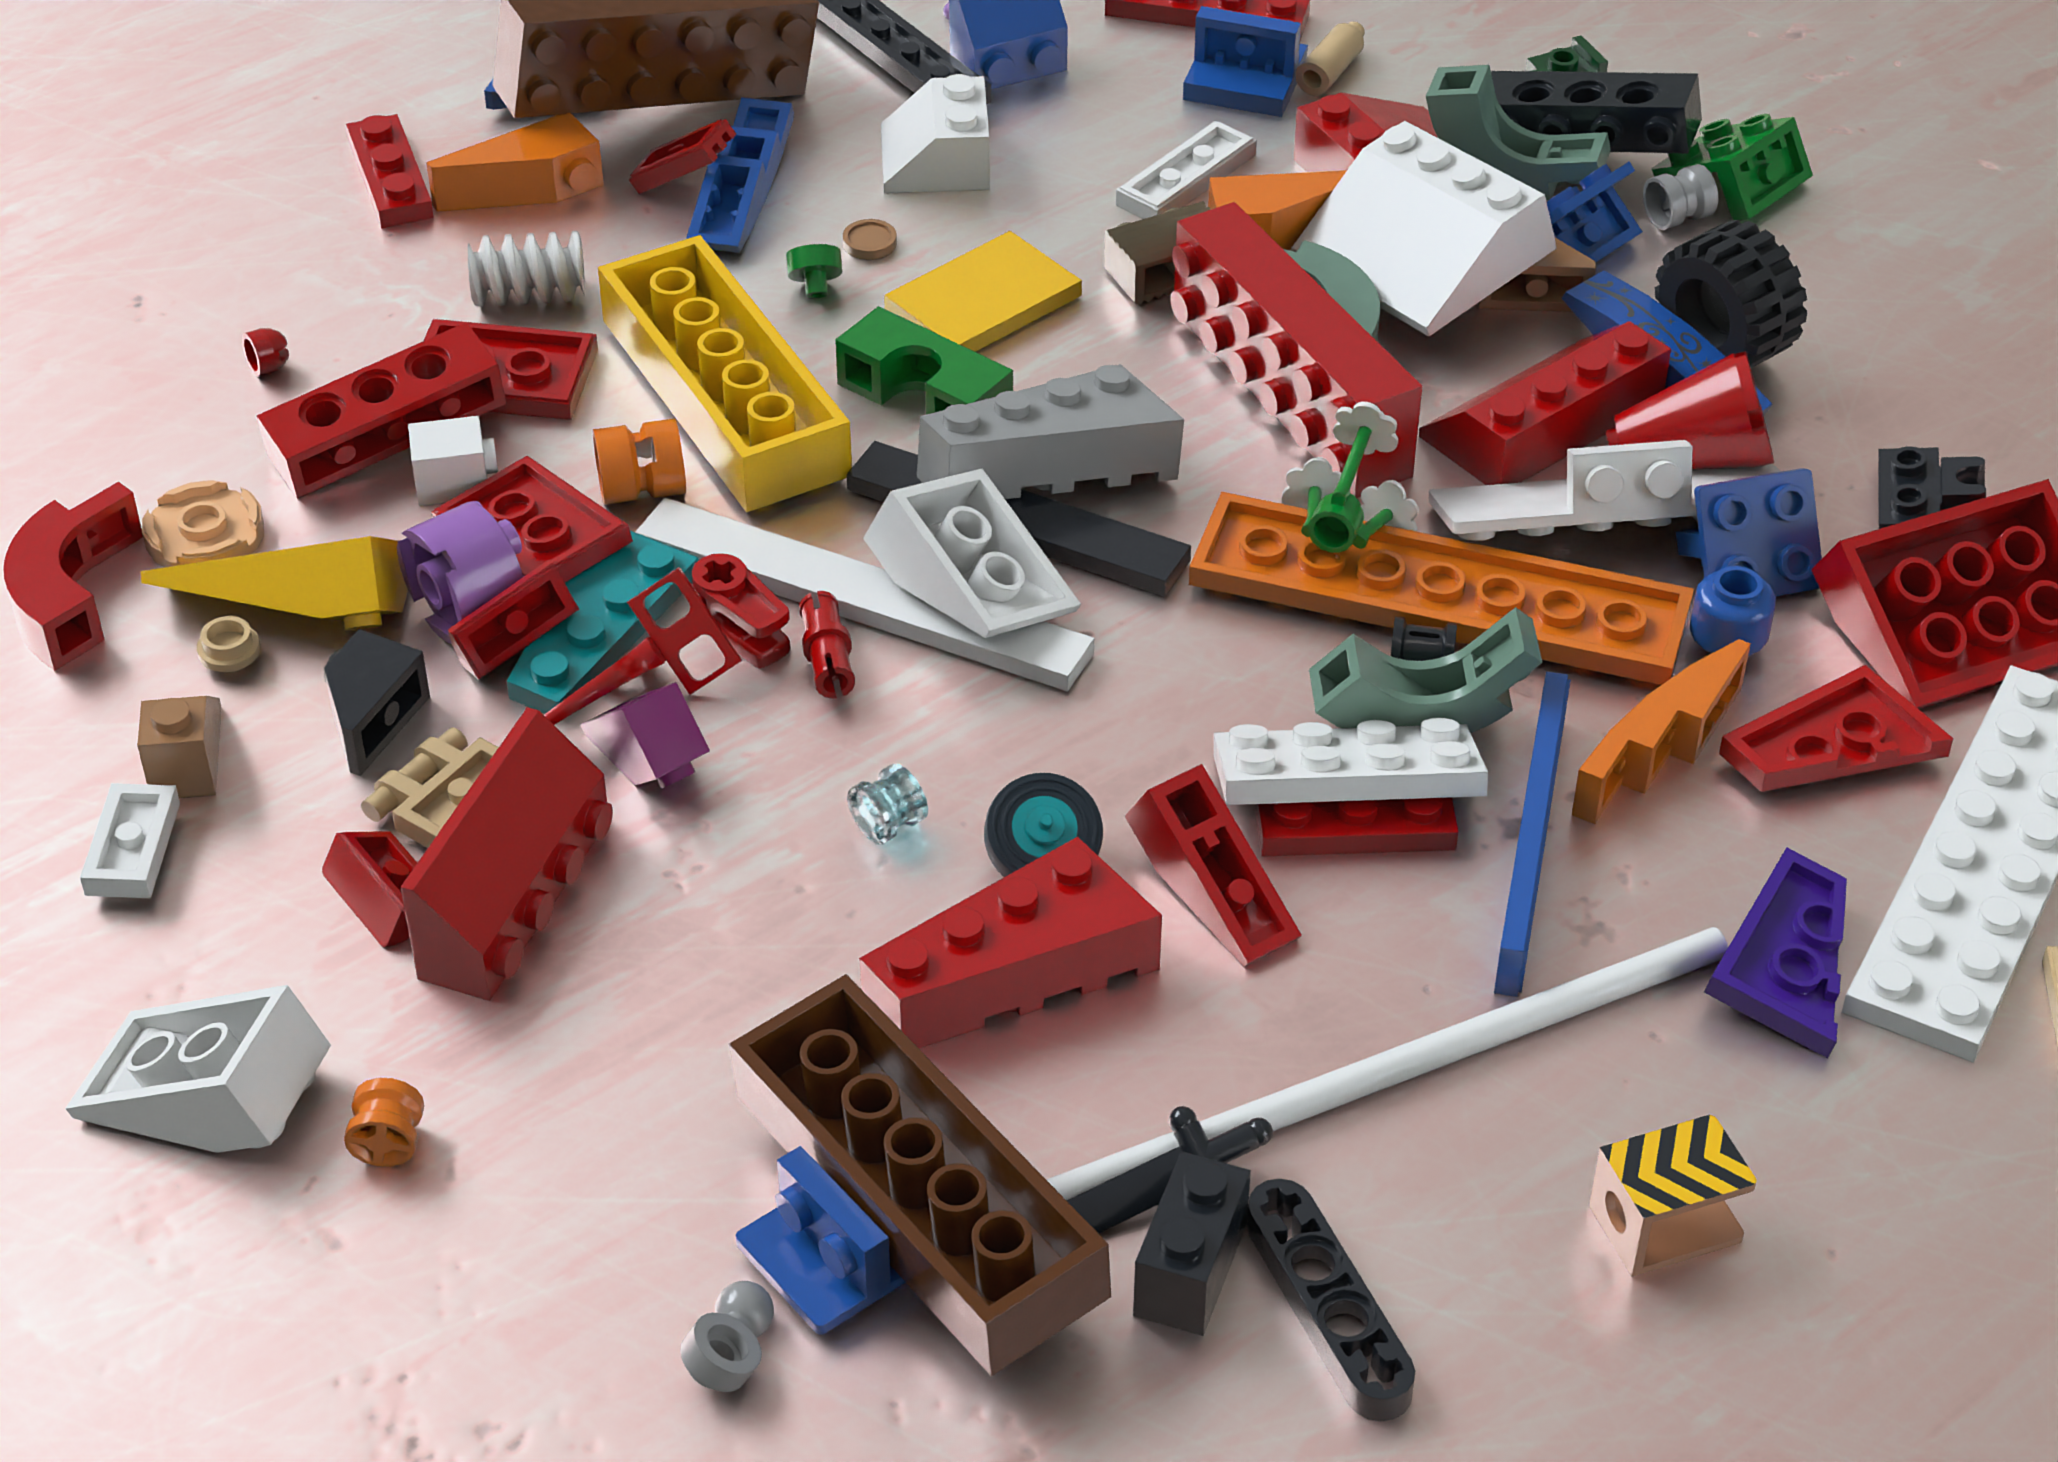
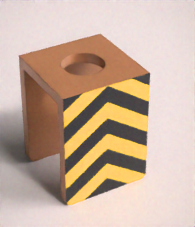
M1706 1115L1600 1147L1589 1207L1631 1277L1740 1244L1743 1241L1744 1230L1725 1200L1753 1192L1757 1180L1718 1119L1713 1115Z

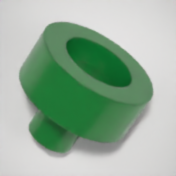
M809 244L795 247L786 253L788 278L797 282H805L806 297L808 298L826 297L828 295L827 281L839 277L843 272L841 250L836 246Z

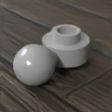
M751 1281L734 1282L723 1289L716 1300L715 1312L701 1316L681 1343V1358L686 1369L693 1379L704 1387L721 1392L735 1391L744 1385L761 1361L762 1353L757 1337L761 1336L769 1328L774 1315V1306L771 1296L765 1288Z

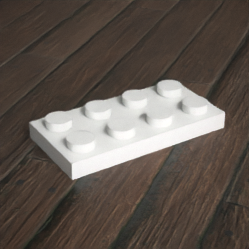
M1431 718L1424 720L1421 726H1395L1388 721L1369 720L1359 723L1357 728L1335 729L1323 723L1306 722L1296 725L1293 730L1268 731L1265 727L1259 725L1244 724L1232 727L1229 732L1214 733V760L1226 805L1487 796L1488 771L1467 724H1459L1452 719Z

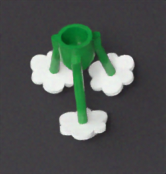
M1358 402L1354 405L1353 409L1350 407L1339 408L1336 413L1337 423L1334 426L1333 434L1338 441L1352 445L1342 473L1332 472L1330 463L1319 457L1308 460L1303 469L1298 467L1290 469L1286 474L1288 487L1282 492V504L1307 509V519L1301 532L1304 536L1310 537L1317 547L1327 552L1339 553L1347 550L1352 544L1359 549L1365 548L1370 536L1384 525L1417 531L1418 528L1414 518L1419 513V506L1414 500L1406 498L1404 487L1397 481L1387 480L1378 488L1376 486L1365 488L1361 493L1363 505L1350 493V488L1363 454H1372L1375 449L1385 453L1396 449L1398 445V437L1394 433L1397 428L1396 420L1385 415L1376 405L1370 402Z

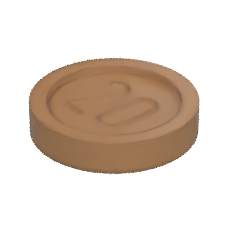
M859 220L848 225L843 231L844 250L849 255L858 259L876 260L890 255L897 246L895 228L882 220Z

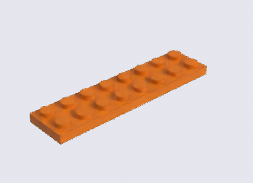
M1221 492L1189 566L1188 585L1263 600L1278 605L1296 607L1393 629L1395 616L1405 617L1407 624L1444 628L1448 622L1457 623L1455 640L1457 643L1470 644L1516 607L1533 619L1542 660L1659 685L1672 678L1694 593V588L1384 525L1370 536L1365 548L1359 549L1352 544L1347 550L1339 553L1327 552L1317 547L1310 537L1304 536L1301 532L1307 519V509L1227 492Z

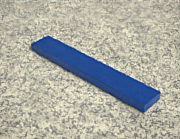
M1546 671L1500 946L1494 988L1495 994L1518 997V992L1522 993L1571 681L1568 679L1567 674Z

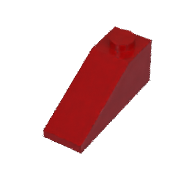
M1203 764L1148 789L1127 812L1125 818L1156 872L1243 967L1290 944L1302 936Z

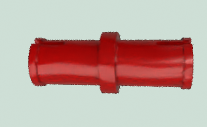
M817 591L820 608L815 609L811 593L807 594L799 604V612L805 628L802 638V649L807 661L812 663L815 675V688L818 693L825 698L836 699L835 680H839L843 696L848 695L855 686V675L849 660L852 641L847 628L841 624L836 597L826 591Z

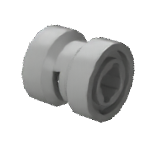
M1700 164L1683 168L1678 171L1676 176L1666 173L1652 177L1644 185L1643 203L1646 213L1652 224L1661 230L1682 224L1686 217L1698 220L1713 215L1718 206V189L1710 171Z

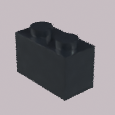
M1184 1151L1180 1152L1135 1261L1133 1316L1204 1336L1247 1226L1251 1170Z

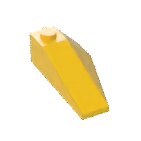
M373 536L140 571L143 584L321 619L343 620L345 630H359L382 626L381 615L401 613L403 611L408 592L398 561L397 544L399 540Z

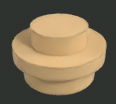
M223 616L208 622L201 630L200 639L197 643L198 658L202 665L210 670L226 673L236 672L249 666L257 659L261 650L259 636L256 631L250 627L247 621L236 616Z

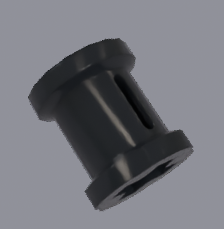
M1395 616L1390 656L1410 661H1426L1453 654L1457 623L1448 622L1444 628L1407 624L1405 617Z

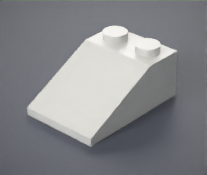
M982 468L890 491L863 537L896 585L984 638L1074 613L1081 605Z
M288 985L130 1011L65 1109L73 1119L216 1153L246 1148L258 1149L271 1145L281 1135L285 1128L286 1119L303 1091L314 1081L315 1072L331 1044Z

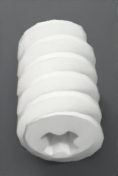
M572 231L568 246L562 248L556 232L549 233L545 249H540L533 233L527 234L523 250L517 249L511 234H505L501 251H495L489 235L482 237L478 252H473L468 243L470 291L472 301L477 307H483L489 290H491L499 306L506 305L511 289H513L521 305L528 304L533 288L536 289L542 303H550L555 287H558L565 302H572L577 286L581 287L585 295L583 250L578 231Z

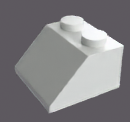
M955 74L947 78H931L881 123L884 193L990 190L989 127L984 76L970 77L963 74Z

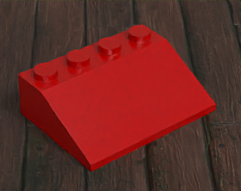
M2049 479L1840 540L1811 569L1837 626L1883 680L1918 709L2002 684L2011 665L2035 673L2058 666V498Z

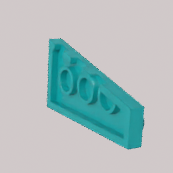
M630 531L633 542L565 582L579 610L525 647L507 679L509 699L546 714L575 691L616 663L646 632L627 601L678 567L681 568L692 584V569L695 563L699 561L698 557ZM668 582L649 594L644 604L656 622L683 593L675 583Z

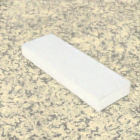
M1216 120L1116 189V206L1142 219L1165 213L1172 208H1182L1209 189L1210 177H1226L1256 156L1257 140Z

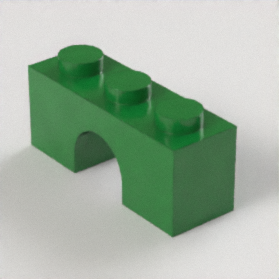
M879 306L835 339L837 384L881 406L901 392L910 390L925 391L927 415L943 411L951 405H966L996 397L999 393L1005 391H1013L1012 369Z

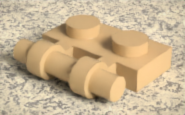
M454 727L449 728L439 738L429 737L414 750V759L401 770H389L375 782V791L361 803L362 811L374 822H379L392 811L395 830L428 848L499 747L479 737L466 748L468 746L466 737L460 730Z

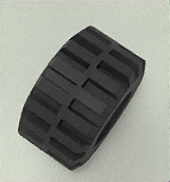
M1739 220L1728 221L1675 247L1674 250L1664 256L1662 259L1664 265L1658 267L1656 278L1660 285L1655 287V299L1693 327L1726 357L1733 353L1746 351L1751 368L1793 346L1792 342L1798 340L1803 332L1801 324L1805 323L1807 319V310L1803 306V302L1807 300L1806 289L1800 284L1799 278L1802 276L1797 265L1793 266L1789 259L1790 253L1784 245L1779 246L1775 242V236L1765 229L1760 232L1757 224L1749 221L1742 224Z

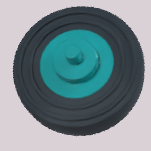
M1053 773L1028 774L1006 785L992 801L984 826V842L988 856L994 867L1003 877L1076 837H1079L1090 849L1099 855L1103 840L1102 818L1094 799L1075 781Z

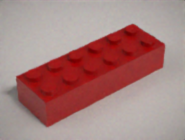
M1235 202L1178 220L1176 246L1172 250L1175 282L1174 291L1170 297L1171 307L1178 321L1185 323L1201 339L1206 350L1214 353L1227 366L1235 380L1240 384H1244L1261 402L1265 411L1278 419L1292 434L1295 442L1301 448H1305L1314 458L1319 457L1327 460L1332 466V472L1342 473L1352 445L1338 441L1333 434L1334 426L1337 423L1336 413L1339 408L1350 407L1353 409L1354 405L1358 402H1370L1376 405L1385 415L1394 418L1397 422V428L1394 433L1398 437V445L1392 452L1385 453L1375 449L1372 454H1363L1350 488V493L1356 498H1360L1362 491L1368 486H1376L1378 488L1387 480H1395L1399 483L1413 478L1422 385Z

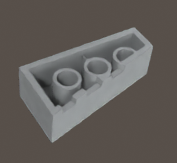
M1121 364L1105 365L1099 367L1096 371L1069 378H1055L1039 386L1019 391H1005L993 398L966 405H951L943 411L920 416L917 478L922 483L982 468L1004 499L1020 498L1021 488L1030 486L1039 490L1050 491L1051 494L1073 492L1074 481L1105 478L1104 482L1107 487L1131 485V475L1155 472V478L1158 482L1177 480L1184 419Z

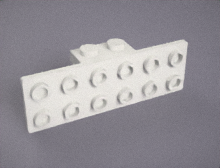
M1686 440L1567 449V479L1429 490V503L1452 533L1459 534L1460 538L1466 540H1487L1495 536V531L1518 530L1523 535L1542 536L1553 533L1554 527L1576 525L1578 529L1585 531H1604L1611 529L1613 522L1635 521L1636 524L1641 526L1659 527L1670 524L1671 518L1693 516L1697 520L1694 490L1697 486L1781 471L1773 464L1763 467L1692 470L1693 446Z

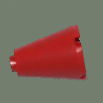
M1746 351L1733 353L1614 415L1616 427L1606 430L1609 446L1686 440L1693 446L1692 470L1763 467L1775 463Z

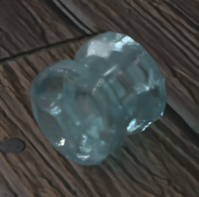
M893 763L882 769L878 774V780L875 782L862 781L848 791L847 801L854 821L863 834L876 844H885L897 835L900 826H915L928 815L927 799L922 787L911 772L900 764Z

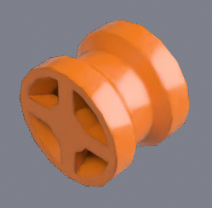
M374 1078L360 1084L354 1093L351 1105L355 1117L350 1119L345 1131L344 1143L346 1149L353 1157L370 1165L392 1167L404 1164L412 1158L416 1149L418 1138L414 1127L419 1125L423 1116L425 1106L423 1096L415 1087L394 1078Z

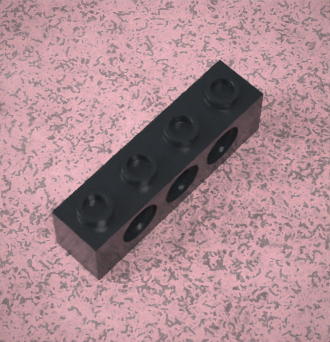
M1491 71L1499 105L1516 124L1532 132L1546 135L1608 132L1610 152L1689 154L1702 121L1698 73Z

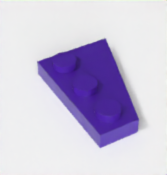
M1786 847L1712 974L1704 993L1828 1058L1837 1043L1838 1023L1834 1022L1835 1002L1840 994L1841 974L1837 973L1839 946L1843 941L1847 878Z

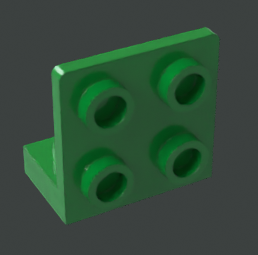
M1760 114L1734 125H1731L1729 119L1711 122L1700 128L1701 136L1693 141L1689 154L1667 153L1668 158L1651 168L1654 177L1666 173L1676 176L1679 170L1696 164L1705 166L1710 173L1717 172L1732 220L1739 221L1751 219L1813 176L1795 118L1788 117L1772 120L1770 114Z

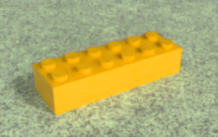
M701 235L598 267L604 323L746 513L846 479V474L852 468L850 421Z

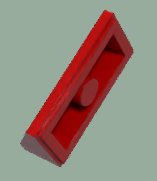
M547 560L450 627L447 631L461 665L479 680L578 611L579 608L554 563L551 560Z
M391 831L336 833L322 866L323 876L382 947L395 946L410 939L401 885L416 866V860Z

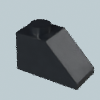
M359 629L341 649L336 650L330 656L324 667V678L327 683L332 714L349 772L361 776L430 698L423 651Z

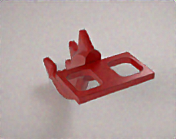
M680 567L627 601L650 637H646L627 655L544 714L553 725L630 680L664 664L665 661L668 662L689 695L742 661ZM672 582L679 587L689 602L690 610L687 615L669 627L662 628L656 624L646 609L644 602L649 594L664 584ZM705 634L713 638L725 657V663L706 678L697 680L691 676L681 661L679 653L684 646Z

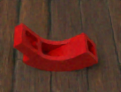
M119 481L70 510L56 500L45 505L22 525L13 537L6 552L3 566L4 580L19 635L30 652L53 671L58 670L105 641L94 595L77 583L79 579L93 567L143 538L134 493Z

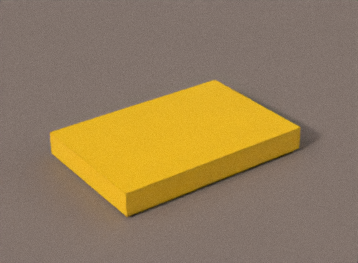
M1008 231L885 294L884 309L976 352L1082 296V280L1012 231Z

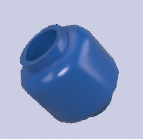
M1741 566L1725 567L1706 575L1696 587L1690 621V632L1694 641L1705 651L1713 653L1740 639L1751 643L1748 656L1759 652L1769 640L1774 617L1776 596L1772 587L1755 571Z

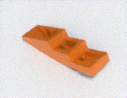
M1738 639L1692 663L1649 693L1611 728L1578 770L1571 815L1596 824L1621 785L1645 794L1669 756L1694 764L1742 689L1751 643Z

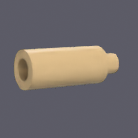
M1355 21L1337 24L1297 68L1295 74L1296 81L1304 92L1313 96H1320L1332 86L1363 50V37L1365 34L1363 26Z

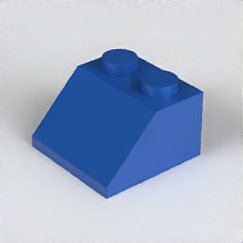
M949 0L950 54L979 76H984V80L991 84V89L1067 70L1068 26L1060 0Z

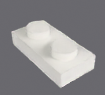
M111 783L80 875L85 896L151 898L180 806L176 785Z

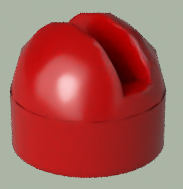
M259 328L243 333L242 345L244 354L255 376L259 377L275 372L282 368L288 360L289 351L285 348L288 343L286 337L279 331L271 328Z

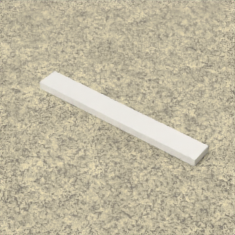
M664 498L635 531V533L696 556L699 560L711 554L724 553L733 555L741 559L746 567L775 595L801 602L807 594L811 593L814 607L820 608L817 591H826L836 597L839 605V616L1067 692L1094 655V637L1045 621L984 638L896 585L883 568L668 498Z

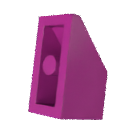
M677 682L633 697L580 724L589 740L634 786L655 779L661 789L672 785L695 773L691 761L710 752Z

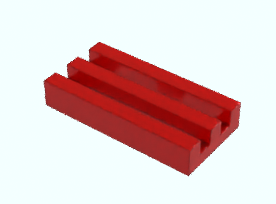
M720 119L651 149L630 174L631 177L628 180L638 194H641L714 163L718 158L716 154L726 148L727 144L725 142L732 140L736 132L727 119Z

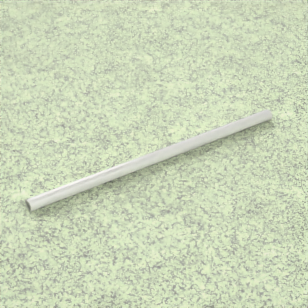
M1718 928L1706 929L1199 1122L1208 1140L1258 1117L1266 1119L1271 1124L1273 1131H1276L1718 962L1728 949L1726 939ZM1173 1131L1046 1180L1067 1201L1179 1147Z

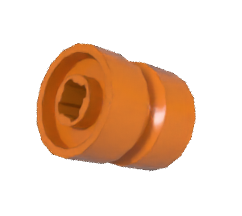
M675 418L644 422L639 432L632 433L626 425L593 429L594 452L603 505L636 501L641 491H647L653 498L686 494L682 446ZM637 457L652 458V462L646 466L639 467Z

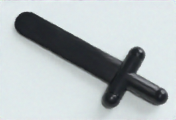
M1186 1106L1177 1107L1170 1113L1168 1122L1170 1128L1174 1131L1173 1134L1179 1147L1067 1200V1202L1099 1234L1159 1205L1181 1151L1228 1163L1259 1148V1146L1267 1144L1273 1135L1271 1124L1264 1118H1253L1249 1122H1245L1208 1140L1199 1120L1197 1121L1195 1112Z

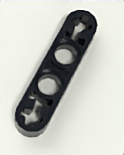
M1286 1179L1267 1180L1256 1186L1250 1194L1248 1204L1247 1230L1249 1236L1346 1401L1357 1414L1369 1420H1393L1404 1414L1412 1401L1416 1371L1412 1359L1311 1194L1302 1185ZM1277 1210L1282 1217L1292 1216L1291 1232L1293 1237L1287 1241L1288 1228L1278 1214L1268 1215V1211ZM1304 1259H1317L1326 1263L1332 1269V1273L1322 1280H1307L1298 1276L1293 1270V1266ZM1337 1314H1351L1358 1317L1365 1324L1366 1329L1355 1336H1340L1327 1327L1326 1321ZM1372 1354L1371 1367L1376 1376L1383 1383L1393 1381V1388L1384 1390L1378 1381L1367 1383L1369 1366L1366 1357Z

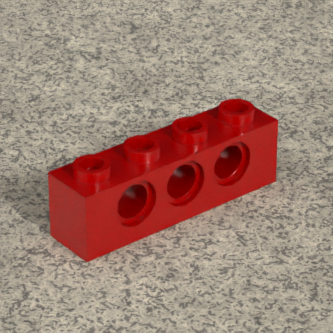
M465 322L256 415L268 457L298 499L410 448L408 424L480 416L505 405L506 399L497 361L469 324Z

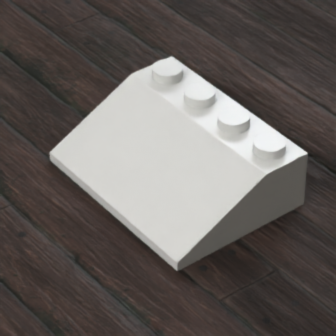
M1406 121L1389 128L1381 137L1361 150L1292 247V251L1297 252L1302 242L1306 240L1330 248L1350 259L1373 282L1378 292L1380 308L1427 336H1431L1557 249L1545 194Z

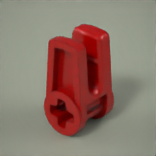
M718 553L702 557L695 563L692 569L693 587L738 655L753 666L761 669L779 661L791 651L790 640L781 630L790 620L788 607L746 567L741 559L733 555Z

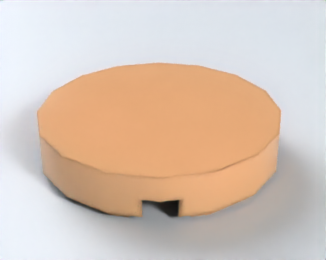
M208 480L190 482L176 487L157 499L158 507L151 514L149 510L144 514L142 518V535L145 548L154 562L163 567L252 554L256 551L264 537V520L260 503L250 491L240 487L241 493L228 489L227 482Z

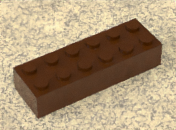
M501 0L493 87L514 118L741 100V97L755 99L804 95L819 2L817 0Z
M847 974L729 1043L737 1096L740 1101L788 1153L801 1145L889 1237L890 1266L991 1377L1111 1298L1109 1244Z

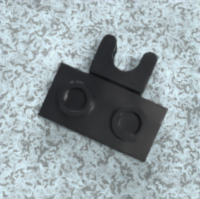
M1906 446L1893 449H1878L1879 529L1986 497L1985 459L1982 457H1942L1940 467L1939 447L1917 448Z

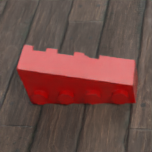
M1076 837L860 957L861 989L920 1049L985 1027V1018L1005 1011H1017L1019 1016L1044 1008L1045 998L1078 988L1081 995L1106 988L1107 978L1130 970H1134L1137 977L1160 970L1162 914L1079 837Z

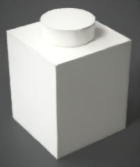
M479 416L408 424L411 461L419 506L446 503L487 479V474L498 472L494 438L482 439Z

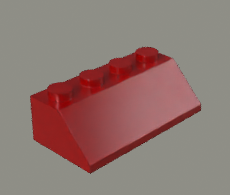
M1631 321L1577 341L1419 428V437L1485 485L1521 483L1567 457V449L1583 448L1606 435L1607 429L1616 427L1614 415L1664 390L1671 348Z
M529 707L525 709L401 885L418 980L491 1001L504 979L513 977L522 961L523 951L535 932L544 930L548 925L553 913L554 903L565 886L573 885L578 879L584 857L594 842L604 839L609 831L613 817V807L607 802L604 773L539 710Z

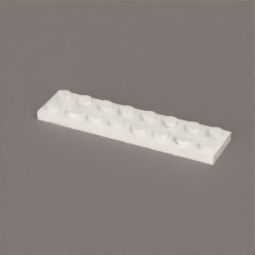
M2010 666L1846 993L1841 1013L1974 1063L2058 879L2057 680L2039 673Z

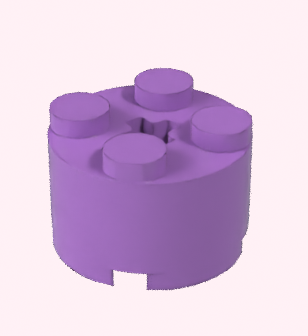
M478 501L464 503L403 531L401 534L407 538L398 541L397 544L400 569L413 601L415 602L425 597L434 613L425 618V621L442 640L450 644L452 642L447 631L450 627L524 577L516 557L522 551L521 540L516 529L507 519L497 522Z

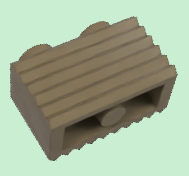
M1202 201L1182 208H1172L1165 213L1132 223L1125 222L1105 231L1104 268L1134 303L1140 305L1144 300L1150 302L1153 297L1160 299L1163 294L1169 297L1174 291L1175 266L1172 259V250L1176 246L1177 221L1208 211L1210 207L1206 208L1205 202Z

